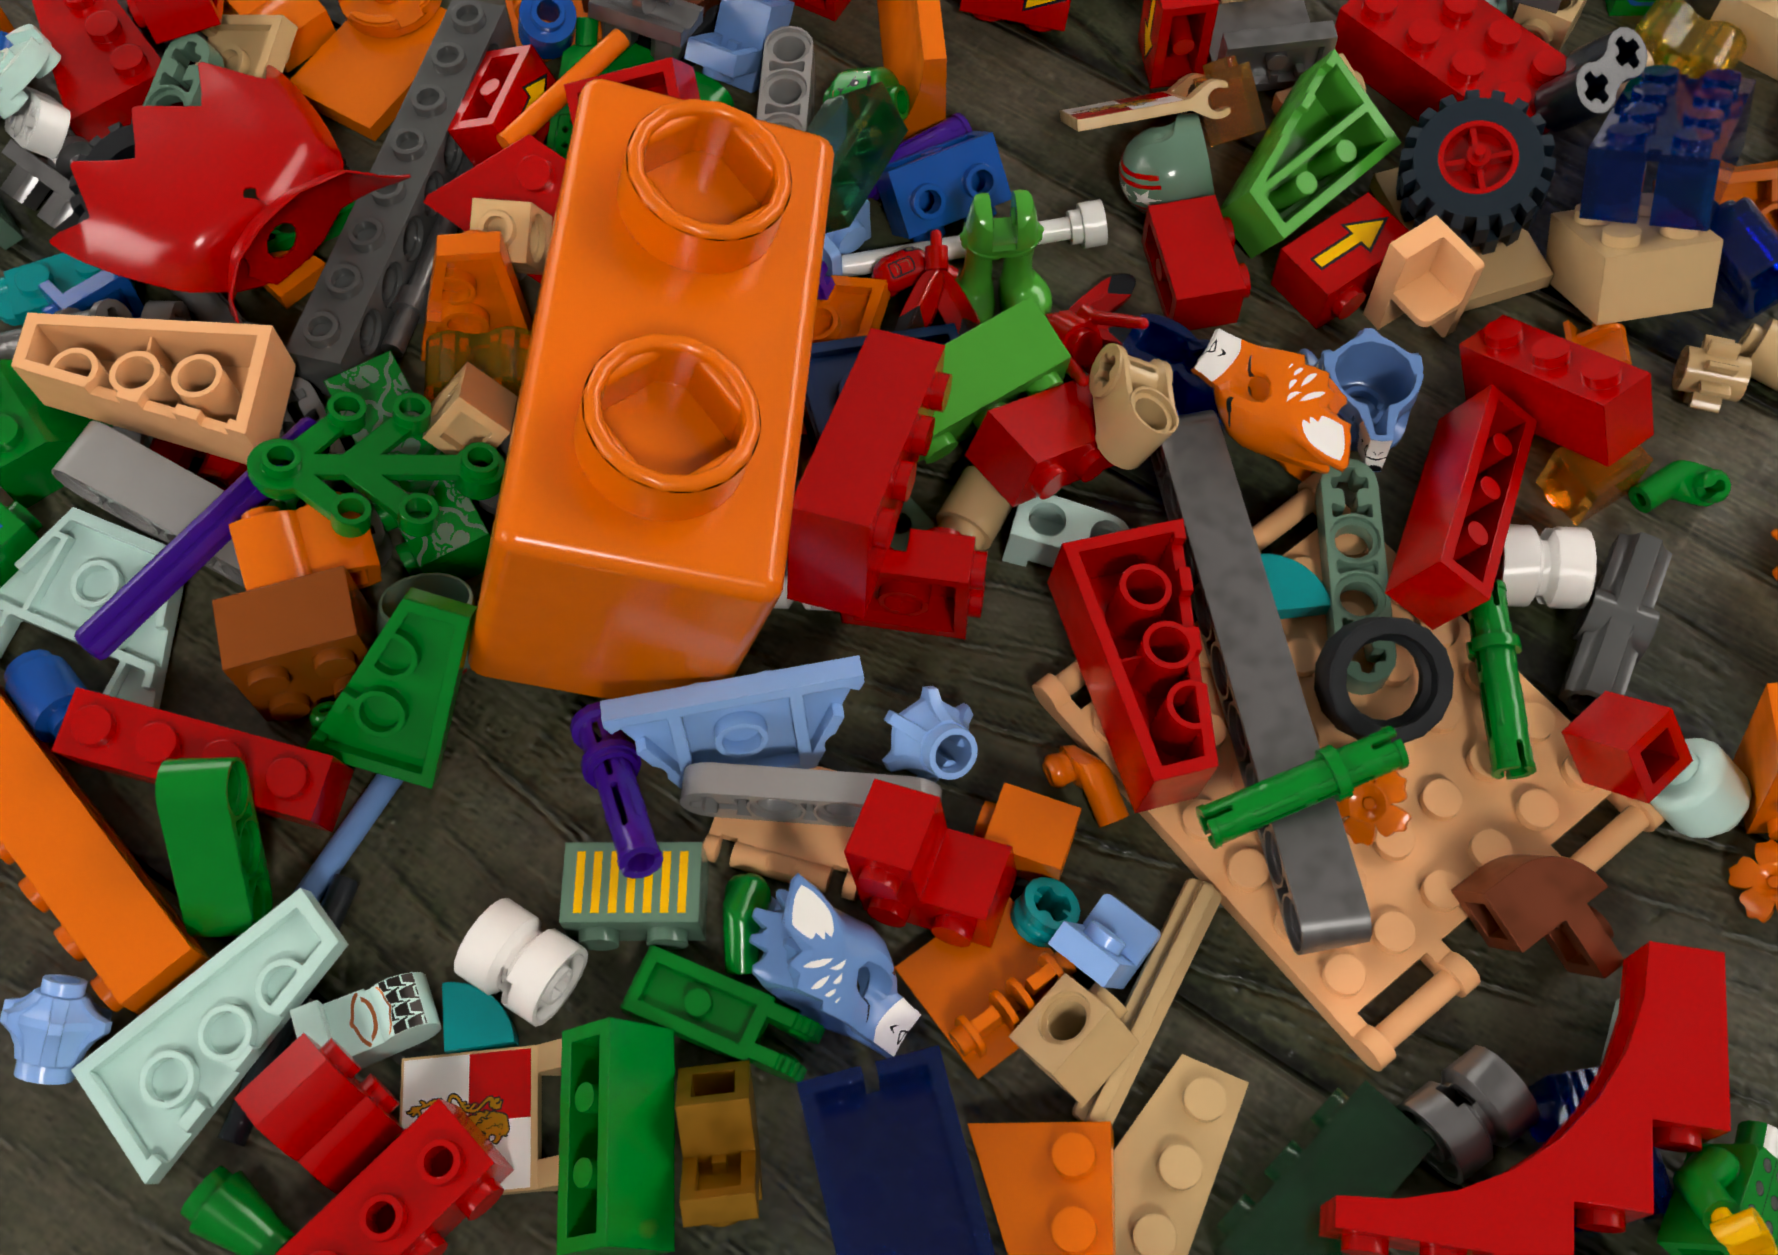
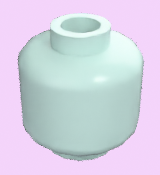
M1703 738L1685 739L1693 761L1650 803L1675 831L1688 837L1710 838L1728 832L1738 825L1749 808L1752 798L1750 781L1715 742Z

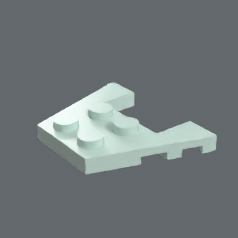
M72 507L14 564L19 570L0 588V659L23 621L78 644L74 637L76 630L167 545ZM184 585L109 656V658L119 661V665L103 694L157 709L160 708Z

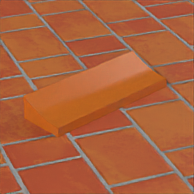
M877 0L883 66L891 70L897 77L899 84L906 88L910 102L908 116L905 120H902L898 133L891 140L911 138L946 119L947 55L940 0Z

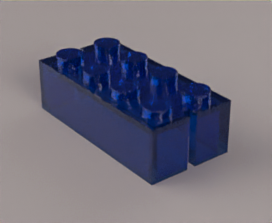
M1652 65L1645 67L1642 74L1628 81L1588 148L1579 218L1636 224L1639 219L1647 161L1659 162L1649 225L1708 231L1744 148L1756 79L1742 78L1740 72L1729 69L1709 70L1704 75H1701L1699 79L1688 78L1689 74H1679L1680 70L1673 66Z
M939 1045L876 1061V1076L880 1091L866 1094L861 1066L796 1082L836 1255H995Z

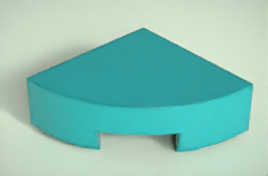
M1260 554L1280 619L1327 614L1331 605L1330 597L1322 582L1313 572L1290 558L1275 554Z
M460 982L442 983L444 1052L450 1054L519 1047L518 1035L513 1021L493 996L485 994L470 984Z

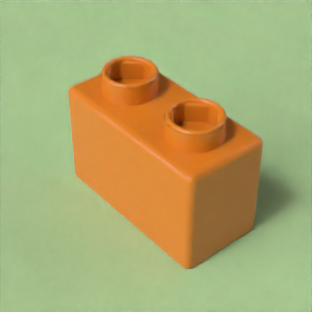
M606 79L591 80L583 87L579 95L468 650V663L476 674L604 699H614L687 686L697 682H710L734 677L781 596L784 585L834 163L833 146L827 139L820 135L755 119L751 114L723 102L698 99L682 100Z

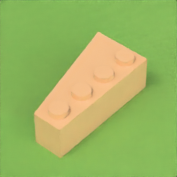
M27 313L11 363V367L45 406L246 465L250 452L257 445L267 440L279 439L296 370V364L273 325Z

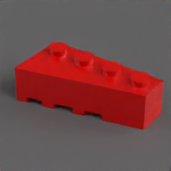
M870 328L794 493L788 543L787 599L865 618L887 550L893 540L903 503L907 502L910 498L915 482L919 456H926L930 448L935 427L934 412L943 413L948 403L952 386V374L943 372L946 345Z
M1184 518L1062 543L1047 581L1134 813L1197 798L1219 766L1208 687L1206 683L1202 682L1199 655L1202 652L1199 627L1194 626L1190 598L1194 588L1191 567H1186L1183 548L1186 540Z

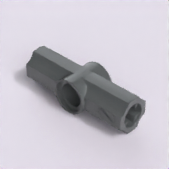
M1643 532L1631 535L1620 533L1608 551L1609 554L1602 567V574L1597 587L1593 589L1590 600L1585 608L1580 611L1572 632V639L1577 640V644L1557 697L1565 703L1568 711L1579 716L1604 691L1625 695L1634 666L1642 658L1654 636L1660 619V612L1654 610L1672 557V553L1663 546V540Z

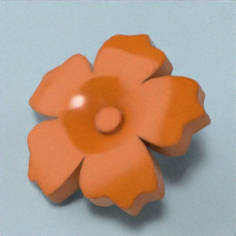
M1397 770L1354 788V791H1352L1354 795L1341 802L1336 801L1341 818L1349 817L1344 821L1343 825L1345 832L1350 835L1354 844L1372 845L1375 841L1377 830L1384 837L1391 836L1395 832L1407 830V823L1412 819L1411 815L1403 808L1394 805V803L1404 802L1408 797L1405 790L1407 779L1400 776Z
M1772 839L1767 842L1756 843L1755 857L1758 864L1752 858L1743 856L1736 865L1728 870L1730 873L1729 885L1745 890L1741 893L1739 900L1745 906L1748 918L1757 919L1761 923H1766L1773 915L1775 909L1778 911V843Z

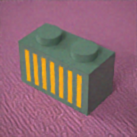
M565 842L559 915L560 925L569 938L578 941V944L588 950L596 951L617 949L619 941H646L648 947L655 945L664 950L684 949L688 946V941H706L709 861L703 843L657 842L663 855L661 867L650 876L632 879L625 877L621 870H619L618 857L613 842Z

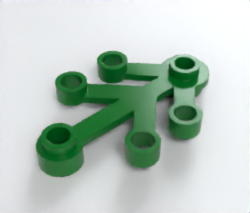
M347 391L332 395L327 402V415L296 439L287 440L279 438L264 441L250 452L247 459L248 477L263 495L275 500L301 498L329 519L333 530L337 534L348 538L362 536L370 529L372 508L368 499L398 520L400 529L409 536L425 537L436 530L439 515V506L436 500L425 493L407 494L389 480L453 481L455 488L463 496L474 500H486L500 492L505 468L504 459L493 446L483 442L471 443L457 455L388 454L411 435H420L426 432L430 426L431 403L426 397L418 393L399 395L393 402L392 417L344 454L321 453L342 435L356 434L366 425L367 406L365 400L360 395ZM347 410L352 411L356 414L352 416H343L338 414V412ZM412 411L420 414V416L409 417L403 413ZM322 480H344L364 496L357 493L339 495ZM351 511L361 516L356 519H347L341 516V514ZM419 511L427 514L428 517L417 519L408 514Z

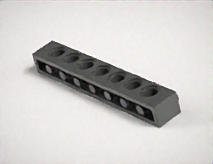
M452 0L369 172L377 175L410 174L411 178L375 190L356 200L286 346L287 351L296 364L295 372L297 376L308 381L318 394L331 396L324 380L383 354L381 344L395 315L392 304L399 288L409 283L439 215L438 212L423 203L428 194L455 179L465 156L447 129L486 52L516 47L505 6L476 0Z

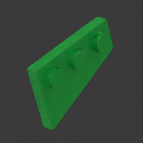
M411 587L305 748L332 755L344 764L432 789L441 770L477 606Z

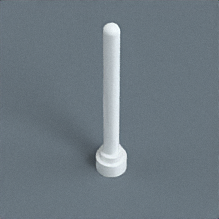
M1101 199L1077 203L1076 209L1066 211V217L1038 221L1044 227L1043 238L1038 245L1069 240L1071 245L1081 244L1082 248L1086 249L1107 245L1108 243L1107 220ZM960 235L942 238V245L948 246V260L965 258L966 249L961 245ZM930 241L841 255L843 276L854 277L872 274L873 267L881 258L910 246L925 251V246H929Z

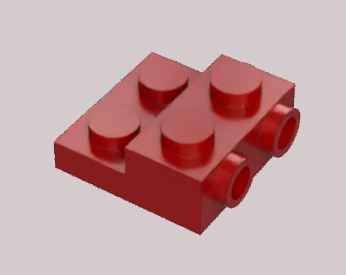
M933 527L928 530L910 528L907 551L894 550L892 547H889L865 618L841 613L842 623L966 639L969 617L981 618L988 551L975 550V536L962 535L951 528Z

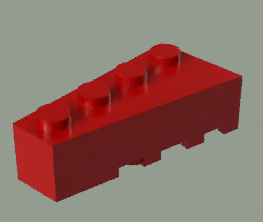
M32 0L41 33L61 55L59 63L52 71L62 105L71 113L69 125L75 135L90 142L96 135L101 139L110 133L108 127L117 122H120L123 126L130 125L132 119L131 109L135 106H143L162 59L118 1ZM177 102V103L172 104L171 106H184V105H183V102Z

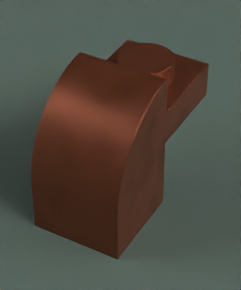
M1505 855L1484 864L1451 889L1488 947L1524 953L1545 937L1567 972L1606 979L1623 965L1624 958L1612 942L1614 932L1611 925L1599 911L1587 904L1607 889L1608 886L1597 873L1578 861L1558 856Z

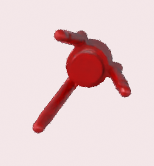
M1088 304L1082 305L1077 314L1069 310L1059 311L1048 320L1071 355L1066 372L1081 387H1086L1089 384V378L1083 370L1090 374L1095 358L1103 347V341L1097 328L1098 324L1141 330L1149 326V321L1145 317L1098 311Z

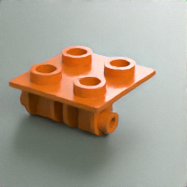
M1010 897L991 948L973 942L968 947H958L945 943L935 937L894 967L897 974L977 1080L1019 1049L1008 1036L1061 976L1066 973L1076 981L1072 976L1077 972L1073 963L1056 951L1054 953L1051 948L1035 946L1018 934L1011 920L1010 912L1014 901Z

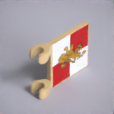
M1189 73L1180 78L1167 91L1059 110L1061 122L1078 132L1187 111H1193L1211 119H1222L1231 113V107L1222 106L1212 110L1208 97L1211 91L1216 88H1228V82L1220 79L1207 80V76L1203 74ZM1197 81L1203 82L1188 94V90L1193 83Z
M562 1039L538 1045L402 1058L399 1124L404 1130L399 1136L440 1098L461 1107L513 1167L514 1171L500 1183L504 1188L502 1195L558 1191L559 1155L542 1159V1076H561Z

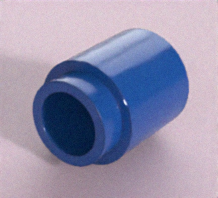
M522 0L519 8L518 34L522 45L532 44L541 59H555L562 56L563 51L571 47L574 39L577 15L573 2L571 0ZM542 20H549V21H552V22L548 23V22H544V21H542Z
M42 649L31 650L21 654L8 665L4 673L5 693L10 702L40 741L54 743L75 688L79 687L88 690L64 658Z

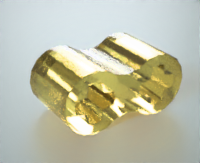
M1656 0L1634 28L1642 37L1646 49L1653 58L1655 71L1669 75L1676 80L1682 89L1696 96H1709L1716 93L1744 56L1747 49L1746 37L1738 27L1724 21L1704 19L1684 0Z
M504 326L480 334L446 330L429 336L426 341L424 396L432 403L468 361L515 394L518 402L531 332L521 327Z

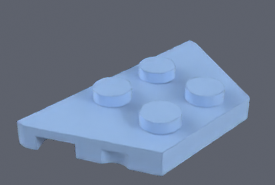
M859 655L778 670H765L755 674L710 682H697L682 687L600 701L601 720L603 728L610 734L622 730L635 741L636 754L652 767L663 769L667 773L668 779L680 789L682 788L685 767L699 762L801 769L816 768L826 751V740L836 733L845 717L842 704L850 689H861L865 682Z

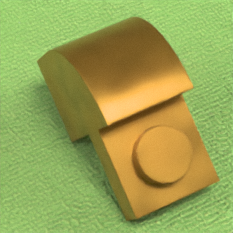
M750 1060L678 1068L675 1110L683 1157L679 1200L683 1228L701 1225L725 1227L742 1220L759 1219V1200H762V1172Z

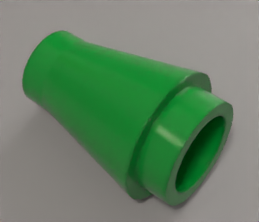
M224 1166L217 1167L203 1179L188 1197L180 1211V1214L191 1222L189 1232L237 1255H275L296 1235L283 1224L243 1171L233 1174Z

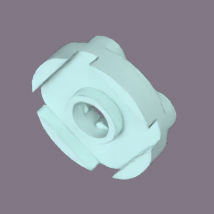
M32 24L23 25L7 34L5 37L13 46L0 50V116L3 119L12 116L27 101L28 95L23 89L34 77L39 79L47 75L61 59V55L52 47L51 42Z

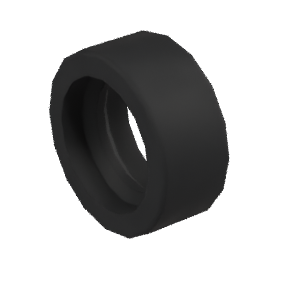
M1366 617L1344 625L1326 641L1315 663L1314 690L1321 711L1337 730L1359 740L1380 731L1385 726H1391L1397 732V737L1391 739V741L1394 742L1401 738L1403 743L1423 737L1442 720L1453 696L1454 671L1446 648L1431 630L1408 618ZM1379 640L1392 641L1406 648L1413 656L1419 673L1418 692L1410 708L1402 715L1388 720L1373 719L1361 713L1351 702L1346 688L1347 668L1354 654L1364 645Z

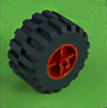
M1479 89L1466 90L1464 100L1457 102L1452 94L1440 100L1438 113L1430 107L1427 108L1419 117L1418 127L1411 126L1405 138L1404 149L1401 151L1396 197L1397 200H1402L1400 213L1404 222L1414 220V229L1437 215L1470 248L1479 246L1482 255L1495 252L1498 240H1501L1506 246L1517 241L1521 229L1528 231L1535 222L1539 210L1542 209L1555 172L1556 158L1552 157L1555 142L1552 134L1543 135L1546 121L1542 116L1537 113L1532 117H1528L1526 115L1529 107L1528 103L1520 98H1517L1513 105L1504 102L1506 93L1496 90L1492 91L1491 98H1480Z

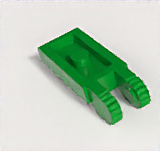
M650 945L620 1006L624 1014L649 1025L674 1029V1036L733 1062L750 1060L751 1064L764 1072L799 1085L802 1083L807 1072L806 1067L801 1065L792 1056L778 1053L759 1045L764 1032L770 1023L799 1041L818 1044L825 1031L824 1026L813 1019L777 1004L776 997L655 945Z

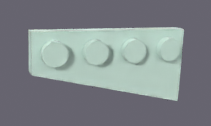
M299 888L71 1069L144 1184L160 1183L291 1018L289 1010L299 1007L349 945L311 891Z

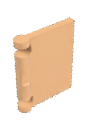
M817 766L816 768H810V769H815V770H830V771H836V770H832V769H828V768H824V767H820V766ZM714 817L710 831L703 843L709 862H716L724 839L736 842L729 862V867L756 873L760 876L789 884L791 879L799 873L822 893L827 892L833 869L847 873L842 886L841 898L855 901L858 891L844 854L854 827Z

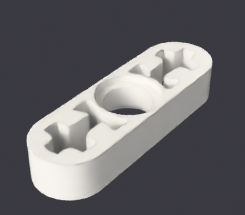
M26 86L23 91L28 95V99L16 113L6 118L5 131L22 148L50 159H55L65 141L71 113L50 95Z

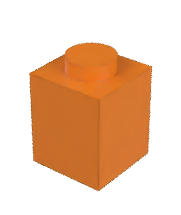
M1004 782L997 804L985 800L973 836L1012 846L1017 877L1028 881L1039 877L1054 878L1059 881L1077 830L1082 808Z

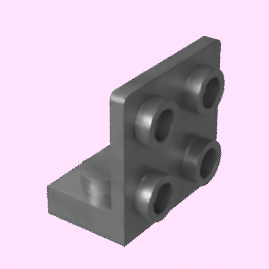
M1250 0L1219 4L1208 62L1213 79L1228 82V88H1216L1217 96L1293 87L1303 72L1335 49L1338 35L1333 20L1311 23L1304 0Z

